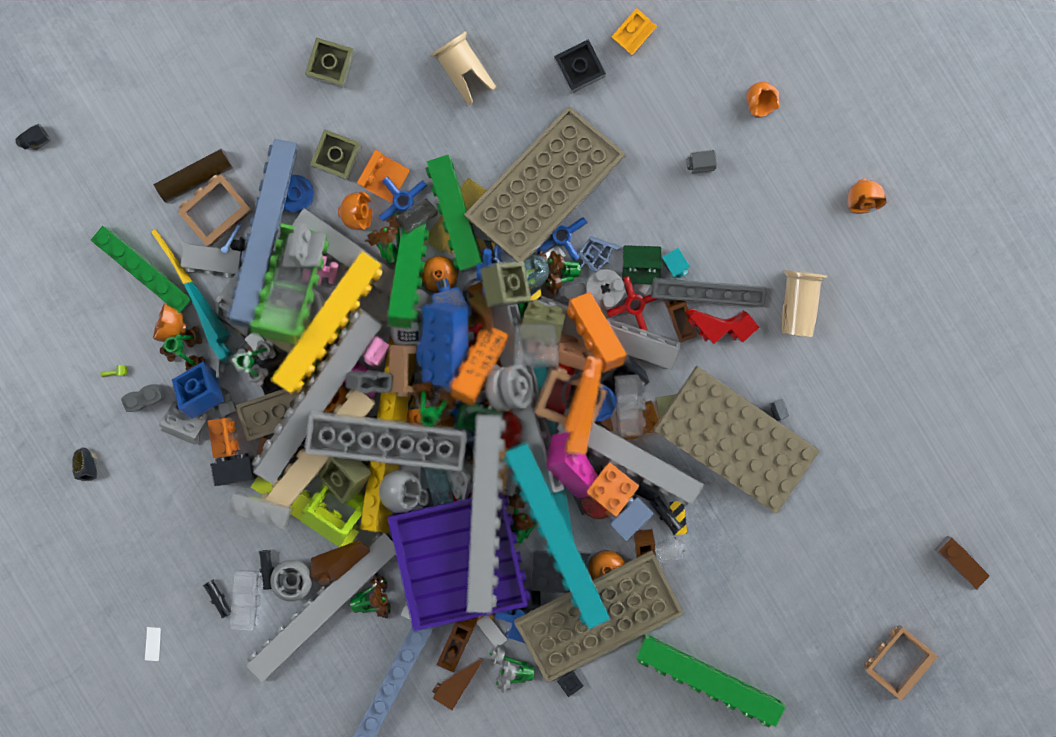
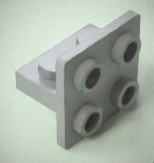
M296 222L294 232L288 236L282 266L284 268L318 267L326 234L324 232H310L303 222Z
M174 401L162 418L159 427H161V431L197 445L208 415L202 413L191 419L179 410L178 403Z
M463 459L462 471L445 469L444 483L446 486H449L456 499L468 498V494L473 492L474 467L468 459Z

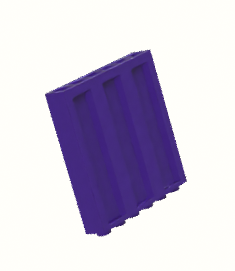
M498 491V498L501 499V510H497V518H500V530H496V537L499 538V549H495V557H498V569H494V576H497V588H493V596H496V608L492 607L491 613L467 612L473 497L388 516L413 631L528 606L527 601L530 600L528 589H524L523 586L526 578L524 570H520L518 564L522 562L520 551H515L514 544L518 542L516 533H511L510 525L513 524L511 513L507 514L506 506L509 505L507 494L503 495L502 491Z

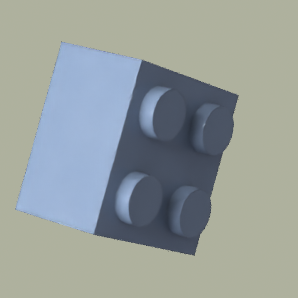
M635 495L629 499L616 517H610L609 523L627 541L654 513Z

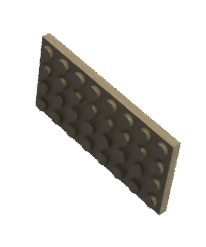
M568 106L476 201L464 216L514 261L525 262L626 157V154Z
M698 366L694 368L653 429L776 514L820 451Z
M653 551L592 580L610 617V620L589 629L587 624L582 625L578 616L581 612L579 607L574 608L570 599L573 597L571 592L514 620L518 631L547 683L684 614Z

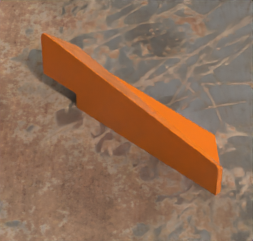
M590 356L587 358L563 426L566 431L570 432L564 447L566 452L584 455L587 451L603 365L602 360Z

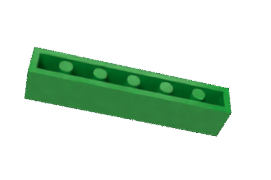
M448 154L427 161L428 167L425 169L428 178H432L434 184L431 186L433 195L438 197L439 203L436 204L440 215L443 214L445 220L442 222L445 233L448 232L450 237L447 240L450 251L454 250L456 258H453L455 268L459 269L462 273L476 269L477 263H482V257L472 224L464 216L467 212V207L452 158Z
M403 221L388 312V327L411 329L412 322H416L417 310L414 309L415 305H419L420 299L417 289L422 287V278L419 276L420 273H424L425 266L422 257H426L427 246L424 244L425 241H429L430 230H426V222L420 221L414 225L406 226L405 221Z
M102 225L90 240L167 305L176 309L178 313L182 312L184 314L193 303L190 296L108 227Z

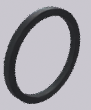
M582 374L572 376L563 386L562 399L569 410L570 406L565 399L566 387L572 380L580 378ZM598 386V398L595 403V408L598 406L601 400L600 386Z

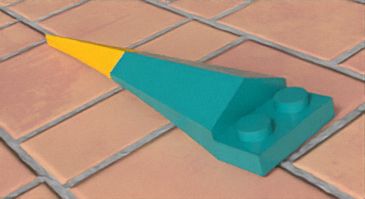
M152 230L151 233L170 259L194 304L210 347L220 361L229 365L231 363L229 357L233 355L230 348L225 345L230 337L229 332L186 271L181 267V264L157 230Z

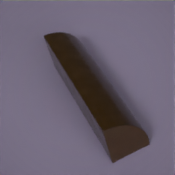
M219 149L153 185L162 200L168 203L208 182L213 176H219L227 172L233 166L226 152L223 149Z

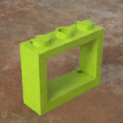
M323 483L320 487L322 491L320 493L317 491L312 497L311 501L313 503L311 505L308 503L303 509L302 513L304 516L301 522L340 547L362 517L365 496L360 493L346 502L355 511L340 530L315 513L329 493L334 495L328 486Z

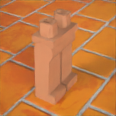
M563 333L561 334L558 346L530 340L527 351L537 355L536 361L558 362L581 370L584 369L588 356L594 358L591 350L589 351L586 348L584 339Z

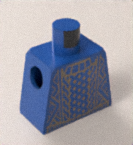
M447 278L436 282L440 293L432 295L433 303L440 302L468 308V316L472 315L459 287L451 289Z

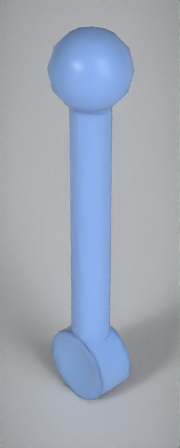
M237 223L235 230L229 238L228 242L225 246L221 248V252L223 254H226L229 251L228 247L230 246L237 232L240 230L242 224Z

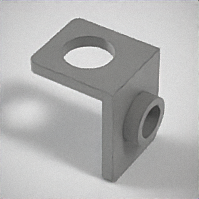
M217 358L205 359L206 364L211 362L216 366V378H223V374L226 372V364Z

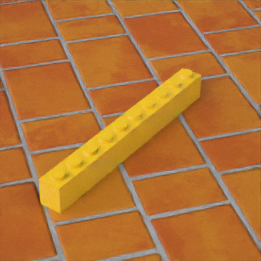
M389 338V345H396L393 339ZM389 352L386 357L384 373L389 374ZM408 353V376L414 373L416 353ZM381 392L377 419L406 422L408 413L407 396H397V392ZM370 460L369 471L372 474L367 480L360 529L389 533L388 516L392 515V511L381 502L379 488L383 478L387 474L399 470L400 464Z

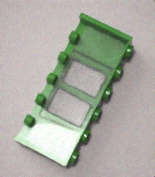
M281 223L280 237L275 243V253L270 259L269 273L267 272L265 276V286L260 292V302L255 308L254 322L251 321L250 332L261 337L297 345L298 338H302L304 333L303 321H307L309 316V309L307 307L309 303L312 304L314 292L312 290L314 286L317 287L319 275L317 273L318 270L323 268L324 258L322 257L328 251L329 242L326 241L325 236L318 267L284 268L282 263L288 236L294 232L295 226Z

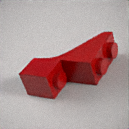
M688 309L685 312L689 317L687 321L693 328L697 326L701 331L699 333L701 338L705 342L709 340L713 344L726 333L733 340L738 339L743 343L760 328L744 310L734 317L721 319L695 309Z
M556 363V367L567 370V375H574V367ZM556 377L545 408L564 415L566 406L562 399V389L566 381ZM569 383L565 390L566 402L572 383Z

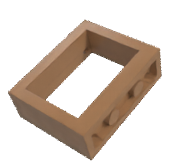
M222 174L213 176L208 181L209 185L205 188H199L194 193L195 197L190 201L188 199L185 200L177 211L207 247H212L234 228L237 223L241 222L253 211ZM222 184L241 208L206 236L187 213Z
M389 345V374L392 375V389L389 392H397V396H409V393L410 396H416L413 386H408V353H417L418 345ZM434 384L431 386L432 390H442V386Z
M556 367V369L550 368L533 412L564 425L567 416L547 409L544 406L556 377L567 381L572 376L567 375V370L559 367ZM576 378L570 383L578 386L580 378ZM599 384L601 400L594 409L591 429L607 393L606 390L602 389V384Z
M899 625L898 627H893L888 634L890 637L877 646L875 655L873 657L869 656L866 659L863 669L902 701L938 656ZM904 635L923 651L925 655L895 689L877 674L873 668L897 639Z

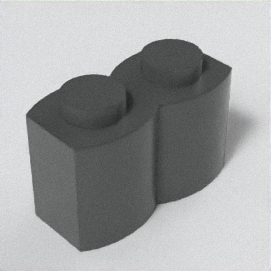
M715 150L691 152L686 159L687 170H691L692 174L715 171L717 168Z
M375 370L367 372L351 371L346 375V388L363 393L372 391L388 392L392 389V375Z
M150 384L140 389V391L127 393L121 398L126 412H136L144 409L147 405L161 402L165 398V394L160 384Z

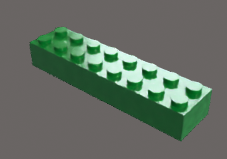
M646 633L643 635L635 651V657L639 664L647 668L651 665L654 667L655 672L663 676L669 674L673 681L681 685L685 682L689 684L691 690L697 693L703 691L711 700L716 702L721 700L726 707L734 711L737 708L742 712V715L750 719L756 717L760 724L768 728L771 725L777 726L786 708L782 700Z

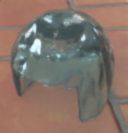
M531 255L524 262L528 286L533 288L541 286L549 275L547 261L541 256Z

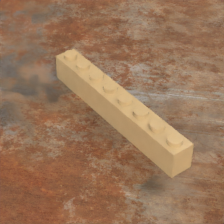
M351 390L346 395L348 400L343 405L340 403L333 413L365 417L377 402L366 393ZM302 448L296 456L298 460L286 467L284 477L282 479L278 477L274 484H272L274 489L269 494L266 492L261 499L290 507L324 467L329 456L305 453V448Z

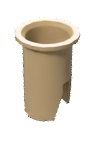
M464 32L429 56L439 61L465 101L466 106L473 103L467 83L462 76L464 73L471 69L474 75L490 90L496 88L497 85L494 84L466 41V34L468 33Z
M783 270L787 279L782 310V333L812 337L818 312L821 282L824 278H827V275Z

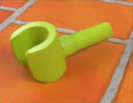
M117 365L116 371L101 372L100 375L101 377L110 375L125 376L128 366Z

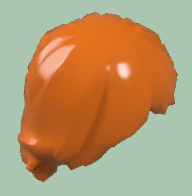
M764 81L753 84L746 93V102L750 113L755 118H761L781 106L778 90L773 85Z

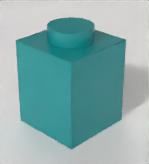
M679 247L661 258L672 278L677 276L679 279L688 273L687 269L690 266Z

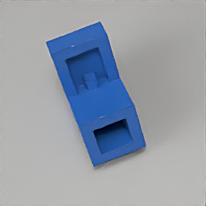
M520 608L513 609L512 613L511 610L492 614L494 618L509 622L505 633L507 638L525 643L514 623L515 619L525 615Z

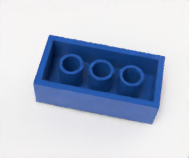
M436 302L422 306V382H430L434 385L450 388L454 377L458 378L461 373L459 372L463 361L467 362L468 308Z

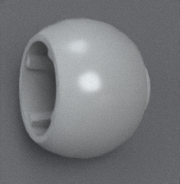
M397 470L387 474L381 481L379 488L381 502L386 508L397 513L413 509L421 497V485L418 479L410 472L404 470Z
M286 560L279 563L271 574L272 590L276 596L284 601L293 602L301 600L309 593L312 587L310 570L305 564L297 560ZM287 568H294L298 571H288ZM280 574H284V585L282 587L279 582ZM289 575L296 576L297 583L295 585L288 582ZM302 577H303V580H304V582H303V587L300 586V584H301V582H302ZM285 588H288V589H295V588H296V593H289V592L285 591L284 589H285Z

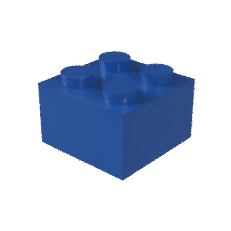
M201 362L172 379L179 410L191 419L224 401L218 378H216V371L205 362Z

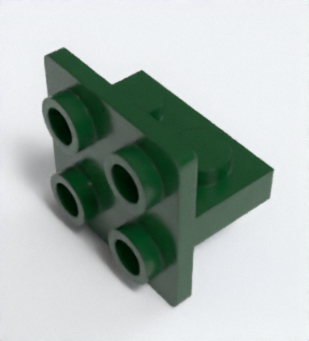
M624 245L622 278L629 276L631 284L652 285L653 278L661 277L662 248L660 246Z
M463 401L460 404H455V408H459L455 428L476 431L478 414L503 416V412L497 411L493 406L477 403L471 406Z

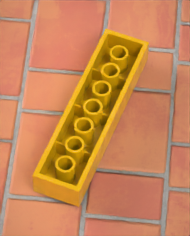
M363 251L360 253L302 338L272 378L274 382L293 395L295 392L300 393L305 386V383H303L305 378L312 376L316 370L314 366L316 362L324 359L327 354L326 348L328 345L336 342L338 339L337 333L340 328H345L349 323V315L355 311L357 312L361 306L359 302L361 298H366L372 290L370 285L373 281L377 282L382 276V265Z

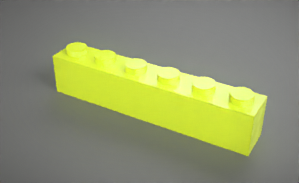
M259 475L251 485V488L261 495H264L266 492L269 494L274 489L272 483ZM304 490L290 506L293 508L291 515L300 521L304 516L302 513L303 509L308 503L310 505L313 503L310 497L311 493L307 490ZM322 502L315 513L341 530L347 522L342 518L343 515L335 509L329 510L326 508L327 504ZM358 524L354 526L341 546L354 542L361 531L358 529Z

